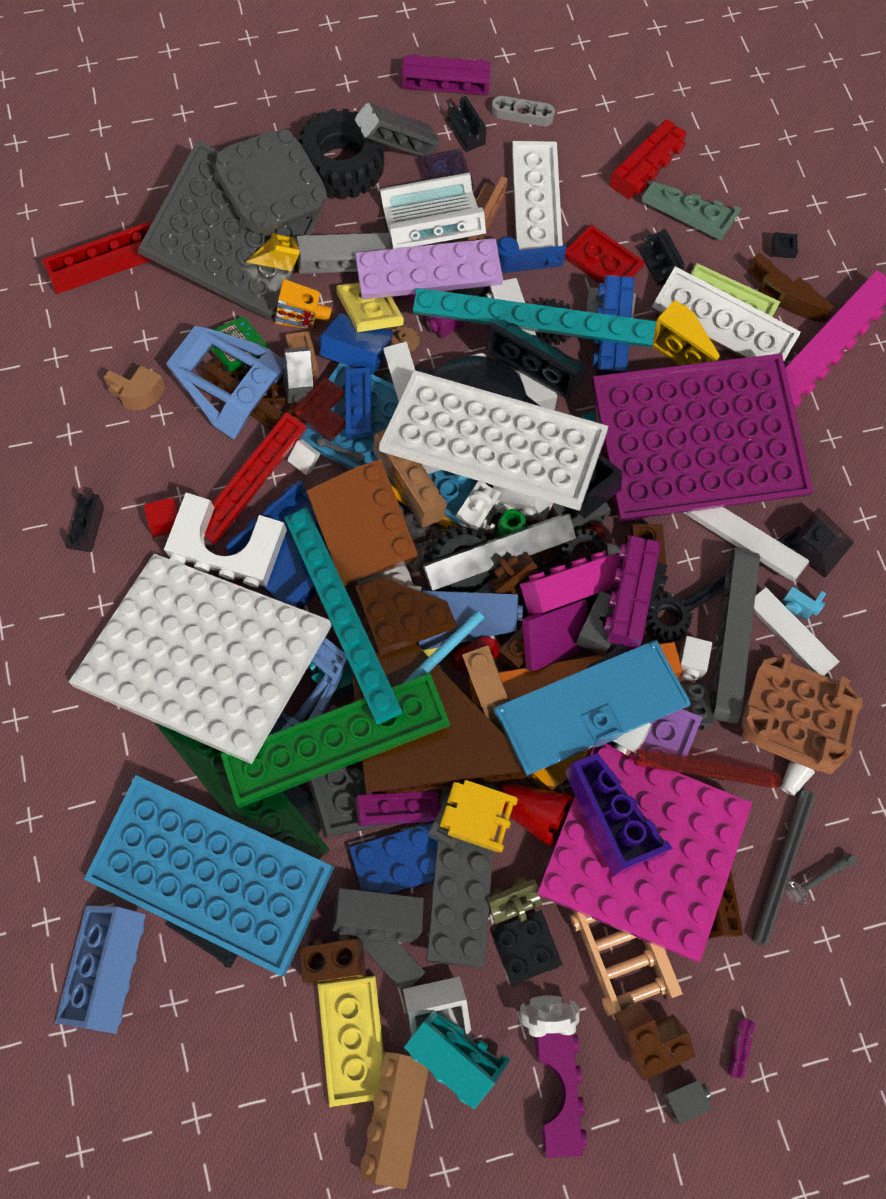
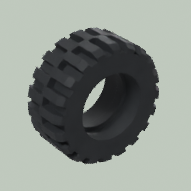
M330 109L328 113L323 111L317 114V118L312 117L307 122V125L302 127L297 141L303 147L321 178L329 198L340 197V199H346L349 196H352V198L358 197L361 192L365 194L371 190V186L374 187L379 182V178L383 174L384 144L364 137L361 128L355 121L356 115L359 113L357 111H354V113L349 112V109H342V111ZM340 148L350 149L358 153L356 156L346 160H335L325 156L327 152Z

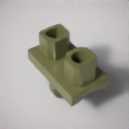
M525 877L515 880L512 884L513 887L503 891L502 888L497 887L490 890V897H487V901L495 924L515 916L518 917L520 922L527 920L525 912L542 906L541 899L537 895V883L534 879L528 881Z

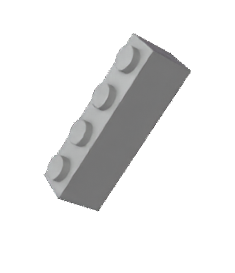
M376 232L371 234L352 233L297 236L296 242L300 249L297 258L299 274L358 272L355 253L392 249L390 234Z

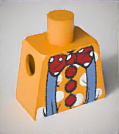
M283 279L275 324L313 329L315 318L329 321L332 307L318 304L319 291Z

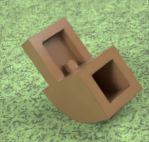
M143 366L138 368L131 380L110 370L104 376L108 391L115 397L120 398L123 407L128 410H143L152 406L166 389L162 376Z

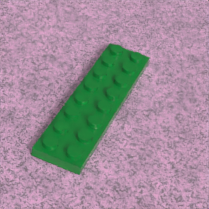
M429 673L392 687L403 714L378 725L364 698L268 735L252 764L225 752L222 753L221 758L236 805L239 808L451 726L431 674Z

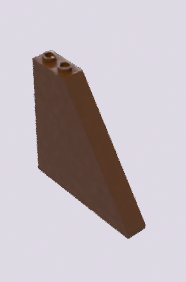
M365 630L391 688L402 684L429 658L416 643L380 656L372 632ZM437 665L429 673L451 726L362 760L366 795L420 792L451 788L454 782L463 784L465 780L482 784L528 778L532 775L526 776L509 739ZM352 670L356 702L365 697Z

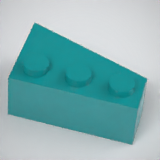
M433 1011L404 1048L410 1053L413 1060L422 1063L431 1071L438 1082L448 1086L462 1103L469 1105L475 1110L495 1085L511 1059L504 1054L501 1058L493 1055L486 1050L488 1044L481 1040L477 1044L463 1036L464 1029Z

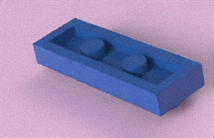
M370 368L345 369L347 439L372 437Z

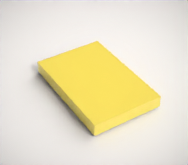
M359 282L336 286V293L357 332L403 325L404 318L392 297L362 300Z

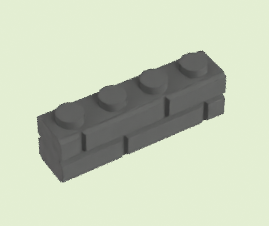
M369 102L362 107L355 118L365 138L424 158H428L440 143L437 136L433 134L434 131L429 124Z

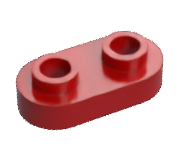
M482 636L469 645L460 648L453 654L454 668L459 671H468L462 655L487 645L490 646L495 659L499 655L498 642L489 636Z

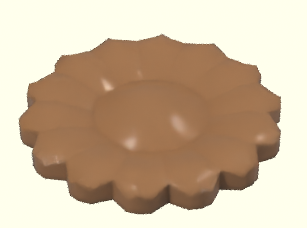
M398 326L396 329L391 330L394 331L391 346L407 341L410 353L419 346L420 337L413 328Z

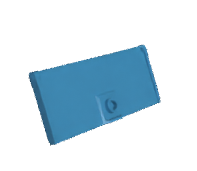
M653 640L519 698L494 707V714L501 723L526 776L590 748L602 746L616 740L625 733L686 708L691 703L663 654L657 640Z

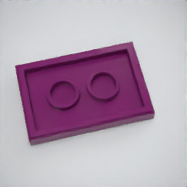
M583 598L522 619L526 670L533 672L586 650L577 645L576 642L588 618L587 599Z

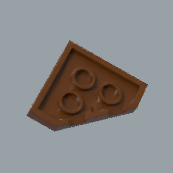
M381 577L355 586L380 656L457 628L446 600Z

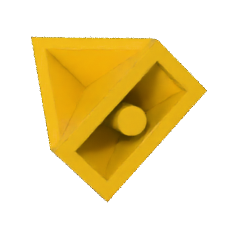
M271 233V237L246 262L292 271L300 249L295 237Z

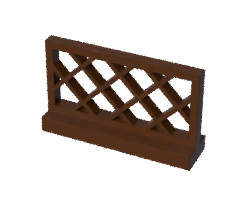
M219 359L213 364L209 361L203 366V379L230 394L240 384L238 378H244L249 372H237V369L230 373L224 372L220 369L223 364ZM272 384L268 391H271L272 398H262L250 414V416L270 430L275 427L284 415L282 411L276 408V404H288L286 397L275 398L274 391L285 390L284 384ZM307 402L301 404L291 403L287 413L294 416Z

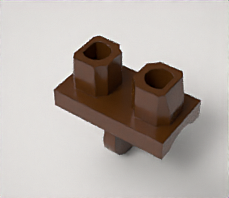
M527 552L520 558L514 555L507 561L501 555L498 558L501 566L494 571L497 576L490 582L498 594H517L519 596L521 590L516 584L523 578L526 582L530 581L528 576L538 573L536 569L538 566Z

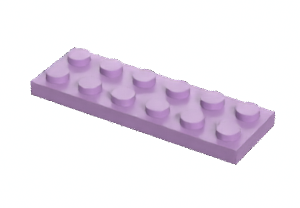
M496 238L355 253L362 300L416 294L417 288L447 291L502 285L503 283Z

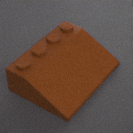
M381 459L358 466L306 491L330 556L344 587L416 561L418 553Z

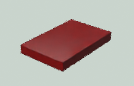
M592 224L566 249L564 258L598 283H603L607 275L634 277L645 264V261Z

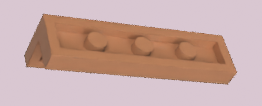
M501 176L496 186L485 183L476 199L478 208L482 207L484 210L486 233L506 195L508 178ZM485 234L455 239L454 243L483 240Z

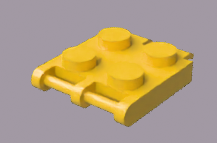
M465 780L463 784L454 782L447 803L456 806V808L451 806L445 807L440 827L448 829L447 835L502 853L505 831L510 828L511 824L509 821L513 805L517 804L518 799ZM506 803L507 808L505 811L504 818H501L502 811ZM501 827L497 838V842H494L497 828Z

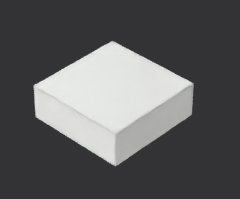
M301 439L297 440L287 461L307 475L311 473L321 453Z

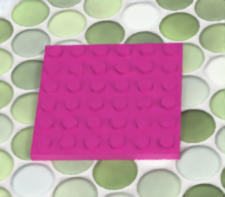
M609 744L593 747L590 756L596 753L601 756L620 780L622 788L629 796L632 795L638 803L637 807L647 819L654 823L657 827L656 831L664 841L667 840L673 849L657 859L613 877L576 796H574L537 895L699 963L701 962L753 803L631 753L627 756Z

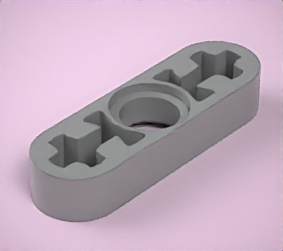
M497 96L492 101L491 112L498 119L538 126H549L553 123L555 109L548 103L507 96ZM520 108L527 109L529 112L526 114H521L517 110Z

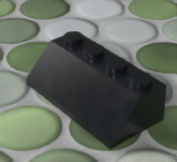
M502 319L490 325L487 354L567 400L571 399L583 382L588 366L584 365L580 360L566 355L559 348L552 347L543 342L538 336L527 333L514 323Z

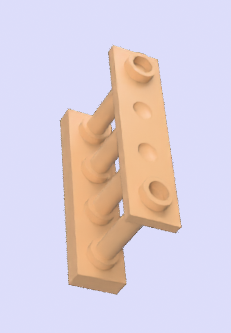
M571 910L573 913L570 915L572 926L576 932L580 931L605 996L602 999L603 1007L608 1016L612 1015L613 1020H616L614 1014L621 1011L622 1007L656 994L665 995L666 1000L683 994L665 949L642 940L646 948L643 951L644 954L605 968L599 951L637 937L619 931L594 941L588 924L597 920ZM647 965L654 968L657 976L655 982L616 997L610 979Z

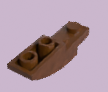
M760 253L753 257L747 272L761 283L758 292L780 301L779 307L800 317L823 323L828 319L834 306L815 291L810 284L800 277L793 282Z

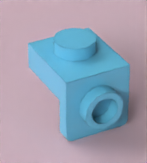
M792 587L781 603L792 614L798 615L807 621L812 614L817 616L826 604L822 600L827 593L821 591L816 599L812 600Z

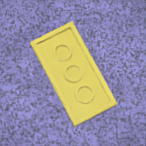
M375 976L318 983L329 1107L373 1101L375 1093L378 1091L381 1076L380 1065L384 1059Z

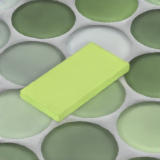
M696 263L690 273L773 317L779 306L780 301Z

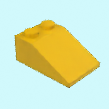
M674 300L658 317L652 345L658 352L678 366L718 361L719 353L695 313L686 305Z

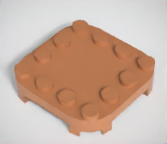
M782 653L780 657L765 659L753 678L742 716L743 738L761 749L810 769L826 774L834 773L846 761L853 750L851 742L858 711L863 706V698H858L856 692L849 685L851 682L849 679L841 676L836 681L791 663L792 655Z

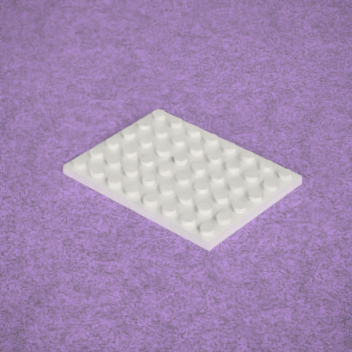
M153 554L69 683L79 690L252 764L332 624L326 618Z

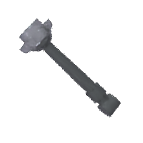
M844 853L841 859L835 861L832 866L804 885L792 880L788 881L787 897L793 904L799 903L805 906L807 904L808 890L837 872L840 873L845 870L848 865L855 866L857 857Z

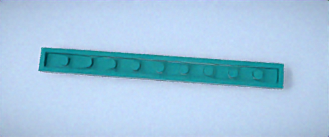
M422 288L416 289L413 314L488 325L504 319L518 325L523 330L650 348L653 345L656 321Z
M308 507L285 516L284 519L376 724L378 725L403 714Z

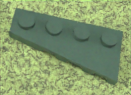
M652 182L642 198V202L721 241L742 209L734 206L733 209L724 207L723 202L714 200L713 203L701 200V196L697 194L684 195L680 189L657 182Z

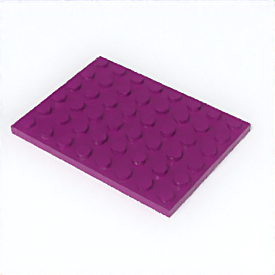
M782 353L593 376L591 379L599 423L609 426L603 443L606 459L623 471L621 491L614 495L618 521L809 496L813 493Z

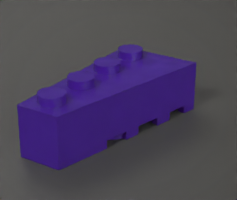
M598 753L573 762L565 771L613 877L657 859L673 849L667 840L664 841L656 831L657 827L654 823L647 819L637 807L638 803L632 795L629 796L622 788L620 780Z

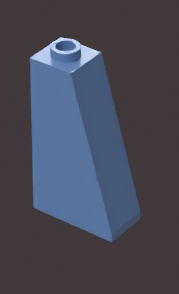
M422 591L448 602L457 628L419 642V647L422 650L440 647L477 610L484 616V619L460 643L476 640L482 636L490 637L517 631V621H522L523 605H518L517 594Z

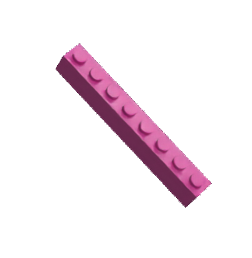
M876 270L785 368L795 410L803 401L801 397L804 394L809 396L817 386L815 382L818 379L822 381L831 370L829 367L832 364L836 366L841 361L845 349L849 352L858 341L856 337L858 335L863 337L871 327L869 323L871 321L877 322L884 313L883 308L886 306V276L880 271Z

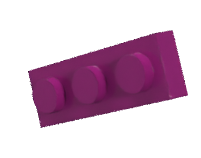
M437 791L357 795L355 798L359 826L435 821L440 812Z

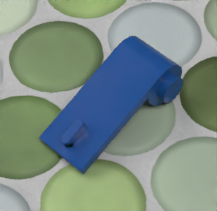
M502 237L496 242L502 273L563 266L566 253L565 245L520 250L514 238Z

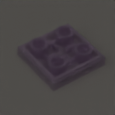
M462 149L418 157V163L424 180L470 172ZM471 177L472 189H474V182Z

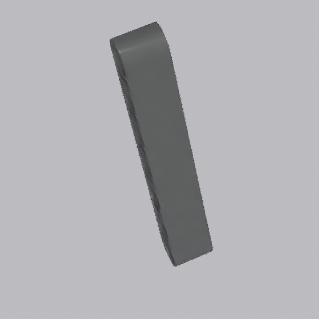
M732 548L727 562L710 696L714 720L733 724L739 722L742 713L760 562L759 553Z

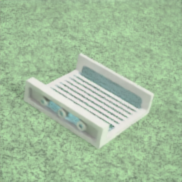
M470 172L380 189L383 210L393 249L415 247L486 233L484 210L482 207L478 208L475 201Z

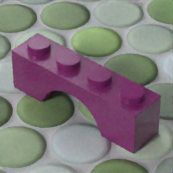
M547 1033L545 1036L535 1037L536 1061L549 1067L557 1075L562 1087L560 1108L549 1121L541 1124L543 1157L583 1156V1149H587L586 1130L581 1129L580 1116H584L583 1097H578L577 1084H582L581 1067L575 1063V1053H579L578 1035Z

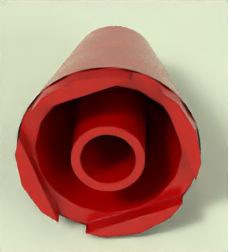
M506 783L504 787L500 786L497 791L518 799L517 804L513 805L510 819L547 846L553 847V843H557L567 816L566 809H570L574 798L573 795ZM505 803V805H504L503 812H502V813H504V814H505V811H506V808H507V804H506V803Z

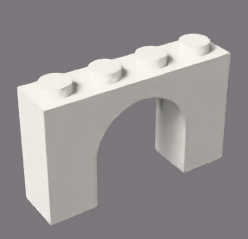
M185 493L164 548L170 560L183 565L185 562L195 564L194 567L204 572H209L210 569L217 571L221 577L233 580L234 577L243 579V583L252 587H258L259 585L267 586L287 531L284 522L259 515L251 539L242 551L231 556L215 555L206 549L204 543L205 532L213 514L214 506L209 499Z

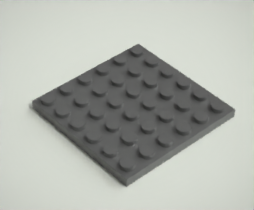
M197 140L140 244L138 253L270 320L278 304L283 279L289 281L297 260L292 271L246 262L271 235L262 237V233L254 232L248 228L244 230L239 224L240 217L222 185L220 183L216 184L214 178L216 157L219 151ZM324 207L321 208L318 216L312 220L310 217H306L274 229L272 233L295 237V240L297 236L311 235Z

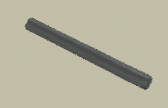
M802 790L799 793L754 930L752 941L759 945L765 946L769 943L816 797L813 792L808 790Z

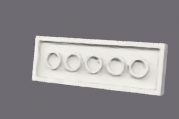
M513 141L515 238L519 249L529 250L563 246L557 142Z
M676 266L651 310L662 314L674 300L686 305L695 313L713 343L742 358L782 353L783 360L785 361L801 333Z

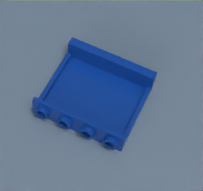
M301 480L295 485H290L284 491L283 496L276 502H271L261 515L284 522L287 531L267 586H260L275 600L302 609L318 592L284 517L308 507L327 548ZM253 518L243 532L239 535H234L229 540L226 546L228 556L239 553L247 546L258 518Z

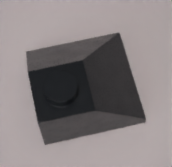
M820 508L814 511L789 541V544L801 556L808 559L809 563L823 577H827L854 543Z

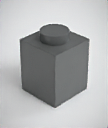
M692 1080L661 1094L674 1124H682L712 1110L709 1103L712 1101L711 1094L707 1086L700 1083V1080Z

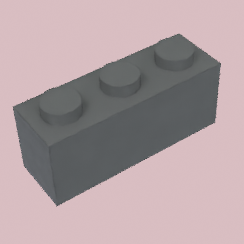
M339 888L334 898L332 931L339 932L341 936L348 935L353 937L360 934L368 935V938L373 940H382L388 937L396 938V941L401 943H411L413 940L416 941L422 933L424 898Z

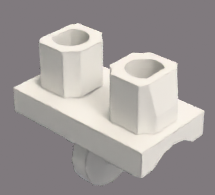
M478 481L456 514V517L469 528L473 527L478 530L501 492L491 488L485 482Z

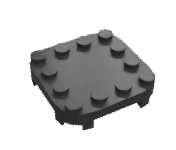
M283 129L281 131L268 132L227 146L217 153L214 171L216 184L220 183L240 217L239 224L244 230L248 228L254 232L262 233V237L269 236L274 229L306 217H310L312 220L318 216L327 197L326 189L303 147L289 130Z

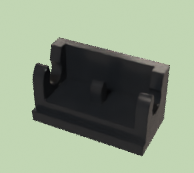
M464 96L460 98V105L457 109H455L452 103L449 105L448 117H446L445 121L465 152L485 145L487 127L468 98Z
M666 229L644 238L646 243L639 247V251L658 286L666 283L675 266L684 270L685 263Z
M79 493L77 496L78 505L71 530L65 538L66 548L92 552L104 505L97 494H91L89 500L84 498L82 493Z

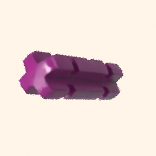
M739 1019L736 1029L739 1033L735 1034L731 1053L733 1061L729 1063L728 1075L738 1079H743L747 1067L744 1065L746 1062L748 1063L752 1044L750 1036L754 1034L755 1023L751 1020Z

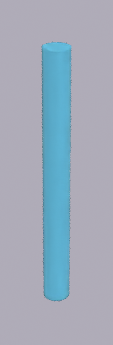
M477 610L403 683L428 674L484 619V616Z

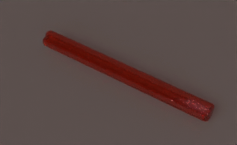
M641 749L636 750L635 755H633L636 766L770 788H778L780 783H782L780 774L772 771Z

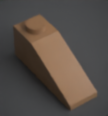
M487 645L465 653L462 656L485 716L497 728H501L502 725L494 714V707L509 702V698L490 646Z

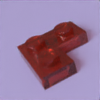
M324 377L292 411L293 415L329 442H332L346 427V420L331 410L345 395L344 391Z

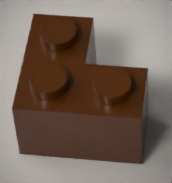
M641 1002L614 1014L628 1061L642 1081L696 1057L689 1032L674 1014L655 1023V1020Z

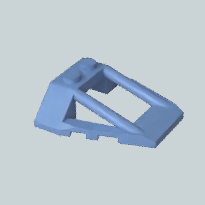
M194 326L168 360L166 366L183 388L188 391L213 427L234 441L248 423L249 415L271 385L277 383L283 375L284 359L270 349L256 343L208 328ZM213 345L252 367L232 394L193 373L194 369ZM248 353H251V354H253V355H256V356H258V357H260V358L257 359V358H255L254 356H252V355H250V354H248ZM194 385L226 402L221 413L213 407Z
M326 637L311 661L325 676L292 718L282 711L269 735L302 723L313 708L314 710L308 720L325 714L348 662L345 653Z

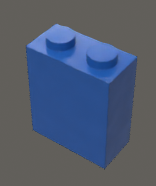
M340 313L334 321H330L328 329L320 334L318 345L321 346L320 356L354 368H370L371 374H374L386 358L383 348L391 346L394 331L382 328L357 332L349 316Z

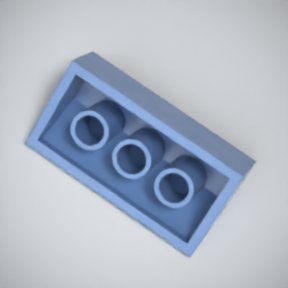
M112 906L85 907L55 1024L117 1034L118 1026L122 1021L125 997L130 988L129 981L132 969L137 960V949L140 937L144 931L146 914Z

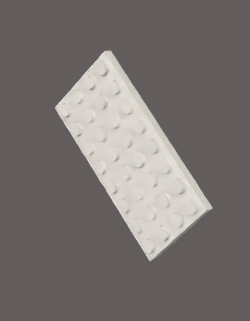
M414 370L379 444V451L580 511L609 426Z

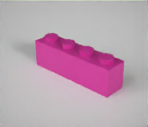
M606 551L592 554V560L586 561V557L571 561V567L566 568L564 564L550 568L551 574L545 575L544 572H539L528 576L530 581L520 584L528 614L544 613L618 586V584L613 583L617 567L622 568L618 559V553L607 555Z

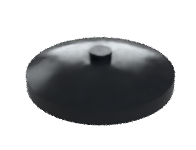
M484 356L457 358L445 363L432 374L436 377L524 402V386L518 374L510 366L494 358Z

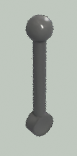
M320 437L317 440L318 446H326L355 458L357 463H363L365 460L364 454L361 452L353 453L327 442L324 437Z

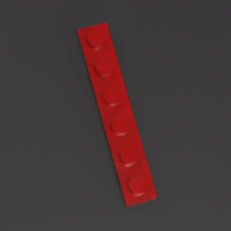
M287 412L283 415L212 503L214 511L204 538L214 545L217 543L293 448L297 440L307 430L306 425Z

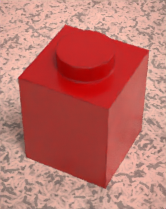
M174 497L144 504L148 526L153 538L169 534L181 505H176Z

